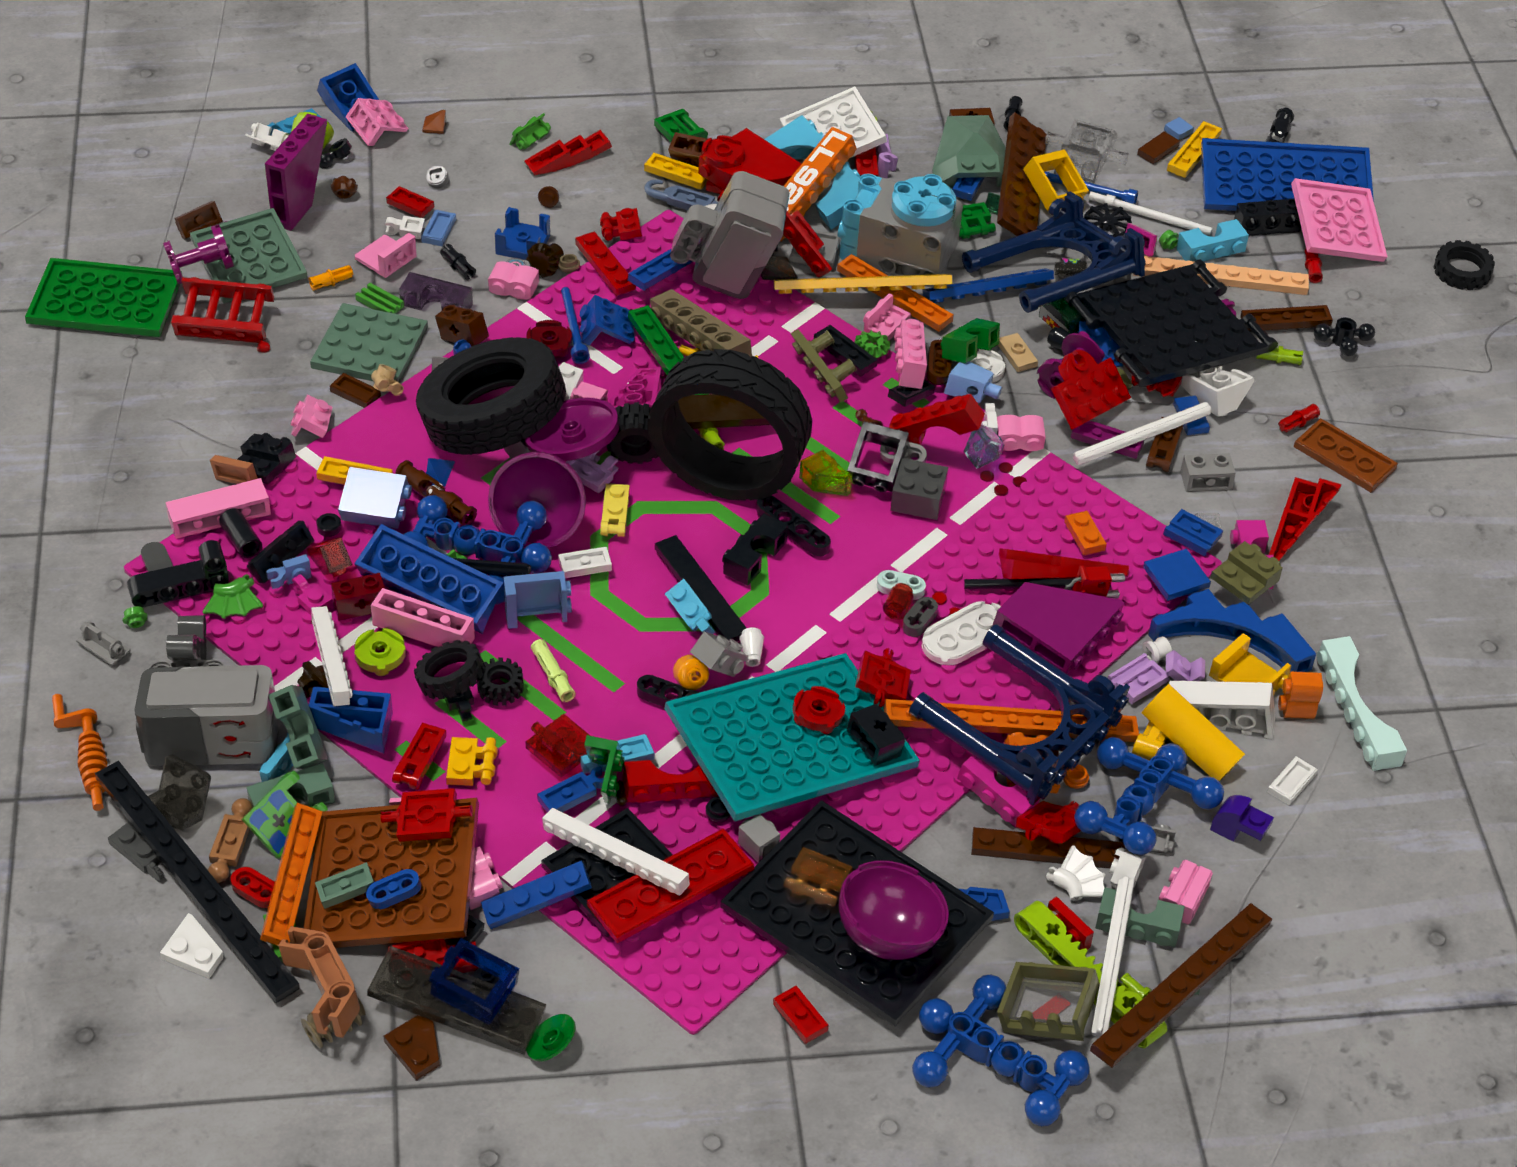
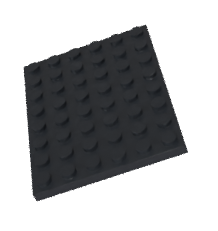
M822 800L754 867L753 871L749 872L721 900L720 907L893 1026H896L990 923L994 916L993 911ZM872 861H893L918 870V875L930 884L934 882L947 902L949 917L941 938L923 954L904 960L883 959L860 948L846 932L839 913V895L842 884L848 874L858 869L859 865Z

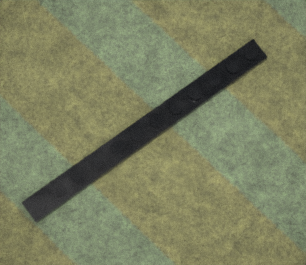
M118 760L96 772V780L273 1001L278 1003L299 990V982L265 941L260 940L261 935Z

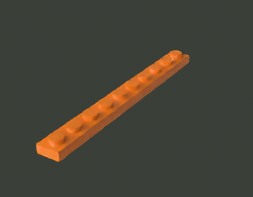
M885 699L884 712L887 713L895 726L935 729L924 720H918L909 714V709L914 701ZM940 703L980 732L1003 734L1022 732L1024 735H1046L1049 737L1061 723V711ZM1080 714L1070 716L1072 721L1077 724H1085L1088 721L1085 716ZM1123 715L1116 727L1111 726L1103 740L1115 737L1120 738L1124 742H1135L1139 735L1136 716ZM1069 732L1070 738H1077L1079 736Z

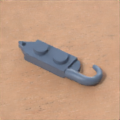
M659 179L650 180L644 186L645 192L650 197L685 210H689L693 205L706 206L718 204L714 196L678 185L668 187L663 192L651 188L655 184H663V181Z

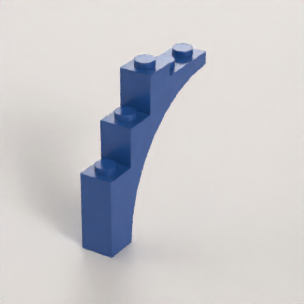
M1209 589L1195 592L1188 596L1186 606L1178 607L1171 612L1159 614L1152 618L1148 633L1153 642L1162 636L1168 638L1183 635H1207L1235 641L1244 633L1251 638L1250 648L1264 654L1281 668L1289 663L1291 665L1290 672H1308L1312 670L1316 657L1315 651L1283 613L1267 617L1262 621L1245 602L1232 604L1224 608Z

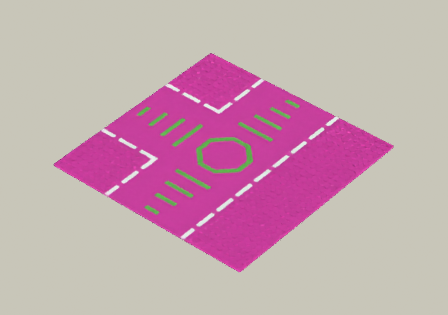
M666 210L640 227L641 237L620 240L608 249L624 269L630 273L672 248L674 236L684 218L671 210ZM588 261L580 266L579 269L563 277L487 327L489 337L481 343L502 338H526L528 329L536 327V323L543 320L562 322V326L567 329L569 324L561 293L563 287L570 289L579 331L581 327L580 310L583 305L588 304L594 295L608 299L610 302L621 307L634 310L647 305L651 308V298L673 289L751 340L752 356L758 355L759 359L770 363L780 370L803 394L812 417L811 437L791 482L782 490H777L778 493L772 496L825 532L831 539L830 552L824 556H815L787 536L786 544L775 556L766 552H758L762 554L761 572L747 586L723 574L724 563L722 558L724 553L728 549L731 550L736 544L739 536L744 535L749 530L751 523L760 518L756 511L757 500H728L713 496L711 493L707 494L677 477V474L673 473L659 457L656 459L652 458L650 462L644 461L643 464H637L636 462L630 464L627 461L622 462L618 460L615 464L618 467V471L613 475V480L609 484L630 485L625 537H617V534L600 536L605 488L600 493H597L583 485L586 494V507L583 519L577 530L567 540L548 548L552 555L551 565L542 573L561 571L558 554L607 547L612 563V571L565 578V581H570L571 596H567V598L571 599L572 612L567 613V622H562L561 613L518 616V628L508 629L505 602L494 606L483 634L474 630L475 639L472 643L478 649L483 662L486 661L490 664V659L494 658L495 662H497L498 657H503L504 662L509 658L511 659V664L517 662L518 667L522 668L523 693H520L519 699L515 698L513 703L507 700V705L503 706L502 702H498V706L493 705V700L487 703L485 698L482 699L480 697L476 683L473 687H469L474 697V705H471L472 710L470 711L472 719L462 722L457 709L449 711L445 699H438V697L431 699L428 695L425 696L415 679L414 668H417V662L423 659L422 656L425 653H430L431 649L436 646L401 635L404 640L406 657L397 668L389 671L387 675L378 676L374 672L360 667L355 660L354 652L355 642L362 633L374 629V632L382 631V628L373 625L372 614L338 621L333 604L328 608V612L332 613L336 637H338L343 662H345V671H347L350 681V688L357 691L391 693L393 715L384 753L322 730H317L400 798L402 797V792L455 788L457 799L477 798L479 811L475 848L480 846L483 854L489 853L494 865L490 869L493 874L498 873L499 878L514 889L548 875L541 866V860L570 843L544 830L542 818L547 812L538 802L537 794L582 772L580 763L581 756L587 755L584 746L587 735L618 741L645 734L655 753V759L651 760V762L658 769L669 774H685L691 772L699 765L665 711V707L643 700L637 694V681L644 675H653L678 684L673 675L674 664L682 656L693 655L690 651L703 634L699 628L695 632L692 631L666 597L665 593L679 583V581L656 552V542L677 535L746 628H758L764 635L760 665L750 667L744 664L743 669L735 677L708 668V681L702 688L694 691L704 692L844 653L848 655L857 670H859L860 660L864 651L883 656L884 649L889 648V653L891 649L894 651L892 660L911 670L906 697L908 701H914L918 695L924 692L938 703L1060 711L1061 708L1058 700L1047 687L988 648L955 665H942L930 660L922 649L924 633L918 637H911L903 631V619L917 600L881 593L877 588L879 573L885 570H893L921 577L926 583L923 597L932 598L935 592L946 594V603L938 605L937 616L930 624L931 626L949 616V609L952 607L961 610L978 601H985V604L990 605L996 603L1002 606L1019 589H964V579H1006L1003 578L1001 569L1000 548L1128 565L1129 572L1128 576H1125V581L1111 582V588H1109V590H1118L1120 593L1118 599L1125 602L1121 611L1124 614L1121 621L1116 626L1112 624L1105 639H1099L1092 653L1083 656L1084 659L1076 670L1072 668L1067 673L1074 679L1089 683L1095 676L1101 675L1149 632L1152 618L1159 614L1173 611L1191 595L1187 594L1167 601L1143 568L1145 561L1187 548L1208 578L1211 577L1212 571L1220 566L1222 562L1208 552L1206 556H1203L1163 535L1166 525L1045 448L1038 451H1026L1023 449L1005 451L997 448V442L995 445L986 444L985 435H981V426L979 430L958 435L956 432L945 427L935 426L926 429V434L921 444L927 453L926 463L949 467L946 489L937 520L890 511L892 492H880L874 489V487L866 485L857 486L848 481L847 469L862 427V422L857 420L855 413L860 409H864L868 413L867 416L869 418L879 420L883 423L884 427L889 428L891 419L896 414L907 413L919 407L923 408L936 402L953 399L954 396L944 394L946 385H934V394L906 407L889 398V389L899 385V376L896 372L897 362H895L896 353L889 350L884 356L876 358L877 367L862 376L853 372L841 381L848 399L840 403L836 396L831 398L824 387L827 384L818 381L813 373L816 371L814 367L808 368L803 360L804 354L799 355L792 346V343L795 341L791 333L799 329L807 341L814 340L815 333L828 325H832L854 342L856 335H861L862 332L795 289H792L790 294H779V290H774V280L780 279L764 269L749 296L744 299L734 298L695 283L693 280L695 262L685 266L645 291L636 286V290L616 296ZM663 326L678 349L681 345L692 349L697 348ZM635 327L632 344L600 332L590 346L586 345L590 354V358L586 363L576 364L573 362L570 353L573 341L566 356L555 357L558 366L565 362L582 369L583 382L607 389L608 403H610V398L613 395L618 396L620 394L619 389L622 386L626 387L629 384L628 379L639 368L661 367ZM825 349L819 353L820 358L829 369L833 370L842 364L841 361ZM453 350L443 357L450 358L454 356ZM431 364L401 384L404 388L401 395L395 396L388 392L327 432L323 438L319 437L295 453L296 458L269 484L263 483L269 497L271 515L247 521L262 542L261 551L298 520L304 521L315 541L296 557L306 554L310 561L312 578L306 579L309 586L313 587L318 584L332 597L331 583L363 576L354 563L379 526L341 520L342 528L337 535L326 537L318 533L316 521L321 515L332 513L340 517L338 508L344 489L343 484L317 479L316 472L324 456L393 469L394 474H396L395 472L399 464L405 460H409L413 463V467L424 472L427 471L428 458L455 461L446 483L445 491L455 493L463 499V503L467 506H473L477 509V516L469 525L477 527L480 531L483 528L498 532L500 531L495 526L489 511V488L497 471L511 458L504 448L482 454L461 455L444 451L431 441L416 406L418 389L423 380L432 372ZM662 369L661 388H662V385H663V383H664V381H665V379H666V377H667V375H666V373L664 372L663 369ZM925 372L924 380H926V381H928L929 383H931V382L927 379V377H926V372ZM514 386L490 391L469 404L491 400L509 391ZM771 425L717 428L718 435L725 444L723 446L724 450L727 452L754 457L771 455L783 450L782 443ZM693 429L698 435H700L698 429ZM866 441L857 468L889 475L892 464L885 462L881 458V445ZM607 445L596 454L600 457L597 464L601 465L611 455V452L607 450ZM889 452L888 454L894 455V454H896V453H895V452ZM917 457L911 458L912 460H918ZM1003 462L1010 463L1013 466V470L1009 473H1003L999 470V465ZM990 471L994 474V479L990 482L983 481L980 478V473ZM1017 476H1022L1026 478L1027 482H1023L1020 487H1016L1013 484V479ZM1005 485L1008 488V494L1005 496L996 495L994 493L995 486ZM412 489L410 499L405 501L406 515L404 521H400L398 529H391L401 534L413 531L420 519L417 515L418 503L424 497ZM1088 511L1107 543L1106 550L1083 556L1064 523L1065 515ZM446 516V518L451 519L454 523L459 522L454 516ZM786 516L779 518V520L783 522L791 520L789 517ZM222 527L178 539L175 538L173 533L159 542L165 546L173 566L200 560L199 546L208 540H215L220 543L223 551L229 583L238 577L242 578L245 574H248L249 578H253L254 585L249 588L263 603L264 607L254 609L246 616L231 615L222 619L221 616L216 614H203V609L214 595L213 592L163 603L177 616L205 615L206 639L237 665H265L269 667L272 672L275 692L290 685L299 686L297 681L303 673V662L310 661L315 667L323 665L312 624V616L298 603L297 596L299 595L293 590L296 584L288 585L285 581L281 587L272 589L271 579L264 584L259 583L255 575H251L247 568L248 562L254 557H241ZM798 529L796 531L799 534L808 533L805 529ZM426 537L430 548L445 555L450 552V550L439 549L434 538ZM475 554L463 555L467 559L483 560L481 557L480 559L476 558ZM141 555L124 566V572L132 577L147 572ZM385 586V589L396 592ZM713 628V630L715 631V633H714L713 635L718 636L719 634H718V633L716 632V630ZM539 639L545 640L559 667L568 675L569 684L576 693L573 700L562 702L556 690L549 685L546 673L531 650V645L534 641ZM375 649V652L381 653L384 652L385 649ZM465 662L447 665L439 670L434 677L450 675L459 670ZM499 678L491 682L501 685L508 683L509 680ZM667 693L665 697L672 700L676 699L678 695ZM311 697L306 698V699H307V702H308V705H309V702H310V698H311ZM423 722L445 729L447 737L427 770L420 788L416 790L410 788L409 784L402 783L400 785L393 783L392 777ZM897 726L920 760L917 768L761 813V815L767 821L769 820L774 824L776 830L780 833L781 841L822 800L902 852L971 790L966 788L957 776L962 764L973 754L937 729ZM982 732L1000 743H1004L1007 736L1011 735ZM452 737L478 738V747H483L486 739L489 737L496 739L498 752L493 763L495 765V775L492 777L489 785L482 784L481 778H474L473 786L447 785L446 775ZM476 759V765L483 763V759ZM408 769L406 773L413 774L414 771ZM623 770L622 772H617V782L619 780L622 781ZM605 771L602 772V776L597 778H604ZM596 788V796L563 812L595 828L628 808L673 855L724 828L754 863V867L758 864L738 843L739 826L745 820L752 819L757 815L734 821L731 816L723 822L712 821L707 817L705 810L707 803L714 797L648 801L644 803L635 802L619 806L614 797L611 798L610 804L605 803L601 789ZM747 874L618 944L611 936L606 937L570 897L539 910L692 1035L697 1034L787 954V952L720 907L721 900Z

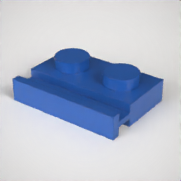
M1181 509L1170 521V524L1165 527L1163 535L1206 556L1207 552L1222 537L1223 530Z

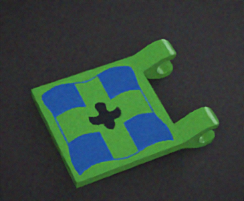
M296 771L286 773L241 819L277 859L282 856L293 810L298 803L287 791L300 779ZM323 802L312 806V808L320 811L328 810Z

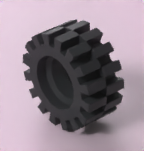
M498 657L497 662H495L494 658L490 659V664L485 661V670L482 671L483 675L481 679H477V690L480 693V697L482 699L485 698L487 703L493 700V705L498 706V702H502L503 706L507 705V700L513 703L515 698L519 699L520 693H523L522 668L518 667V663L514 662L511 664V659L509 658L504 662L503 657ZM499 678L509 680L508 683L501 685L494 684L491 681Z

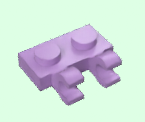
M599 451L580 459L566 461L577 472L583 485L597 493H600L606 484L613 480V475L618 471V467L615 466L618 459L611 455L601 465L597 464L600 457L596 454Z

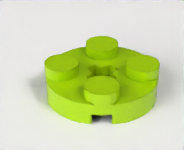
M382 628V631L374 632V629L362 633L355 642L354 654L355 660L360 667L374 672L378 676H384L403 662L406 657V649L403 637L399 633L388 628ZM375 649H385L384 652L381 653L375 652Z

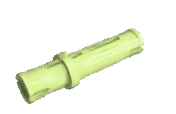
M539 639L534 641L531 645V650L546 673L549 685L556 690L562 702L573 700L576 693L569 684L568 675L559 667L545 640Z

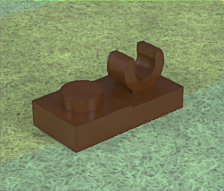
M210 201L174 218L183 239L189 238L190 232L223 222L215 201Z

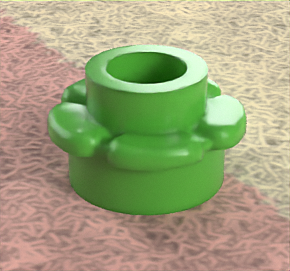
M1172 230L1164 232L1159 238L1162 249L1168 248L1172 250L1175 248L1179 234L1174 233Z
M130 607L124 611L122 621L124 624L129 625L130 628H139L147 621V614L142 607Z

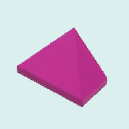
M1128 223L1125 233H1127V229L1131 228L1143 235L1145 241L1144 254L1152 257L1156 251L1157 235L1132 223Z

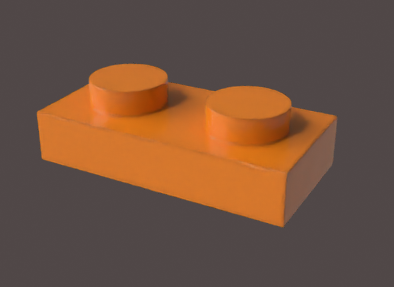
M1088 511L1065 515L1064 523L1083 556L1106 550L1107 543Z

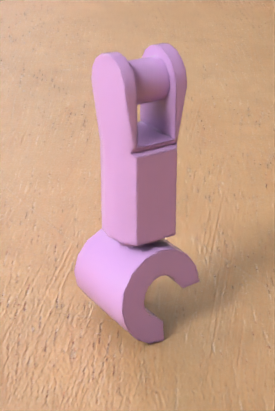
M885 134L887 142L876 147L878 174L882 178H888L889 170L896 171L898 161L897 156L891 152L888 134Z

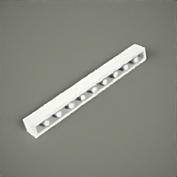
M327 606L312 607V624L333 706L350 705L352 689L350 688L347 671H345V662H343L338 637H336L332 613L328 612Z
M554 808L542 818L543 828L546 832L552 833L560 839L599 856L601 859L622 867L628 872L640 876L642 879L661 886L671 893L680 896L690 885L689 873Z

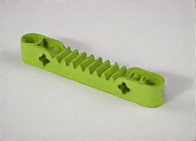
M1034 901L1015 914L1014 923L1019 932L1053 965L1093 968L1096 970L1100 983L1103 964L1094 965L1096 957H1087L1088 950L1086 948L1079 950L1080 942H1072L1073 935H1066L1065 924L1040 901ZM1125 985L1116 986L1111 1021L1115 1024L1121 1019V1016L1123 1017L1133 1008V1005L1138 1004L1143 998L1135 992L1126 991ZM1098 992L1093 1003L1095 1006L1097 1002ZM1165 1021L1137 1046L1146 1048L1166 1034L1167 1025Z

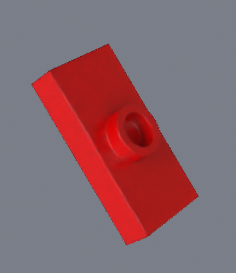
M400 186L386 197L387 204L419 218H423L435 207L434 201Z

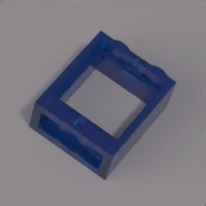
M461 938L455 947H449L444 956L442 966H437L433 970L429 978V982H431L430 994L490 1025L517 985L520 968ZM460 958L500 978L485 1000L446 980Z

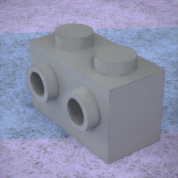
M1230 453L1184 455L1180 471L1186 492L1232 490L1236 474Z
M705 631L690 651L691 654L711 670L735 677L743 669L744 662L748 658L741 651L743 646L735 640H728L721 635L716 636Z

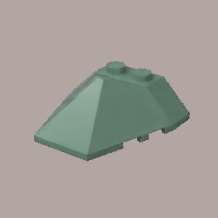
M989 115L947 116L932 174L941 177L942 182L950 188L954 187L957 178L995 177L996 186L1001 187L1006 147Z

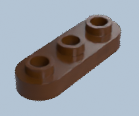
M942 340L932 341L928 351L926 377L934 385L947 383L949 373L951 372L952 360L942 358Z

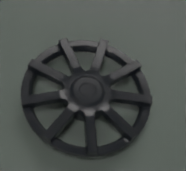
M1108 203L1095 207L1091 206L1084 214V219L1098 220L1092 224L1099 226L1103 231L1113 230V237L1125 235L1127 224L1119 221L1125 220L1127 223H1132L1131 215L1129 216L1122 207L1108 206ZM1094 212V213H1096L1098 216H1094V215H1090V214ZM1115 226H1120L1124 228L1125 231L1120 233Z

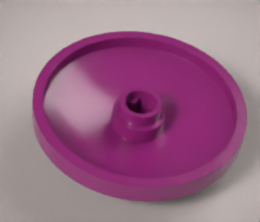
M597 398L569 399L563 402L559 412L546 426L526 438L525 441L530 452H545L555 455L564 461H571L589 456L608 445L617 435L620 422L616 409L607 401Z

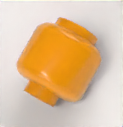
M685 655L674 664L673 675L677 683L685 689L697 690L702 688L708 681L709 669L694 655Z

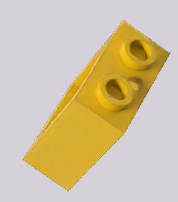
M1065 149L1032 157L1024 167L1025 174L1047 211L1053 201L1064 199L1067 193L1057 195L1044 173L1046 171L1055 169L1068 192L1071 191L1081 197L1082 200H1084V196L1089 192Z

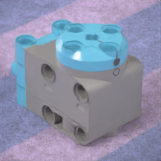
M863 174L859 177L856 198L845 201L843 205V216L837 233L838 238H841L839 256L844 260L852 254L879 271L893 276L942 274L947 270L948 261L959 242L963 205L956 199L954 191L942 182L941 177L935 174L913 177L899 182L877 177L873 174Z

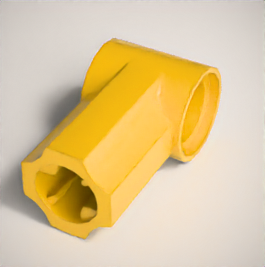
M1149 721L1143 734L1140 733L1138 735L1132 754L1150 761L1156 755L1157 750L1165 744L1167 736Z

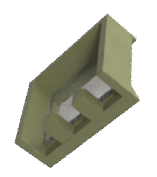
M1016 962L997 1011L1003 1032L1084 1041V1029L1100 985L1096 970L1087 967Z

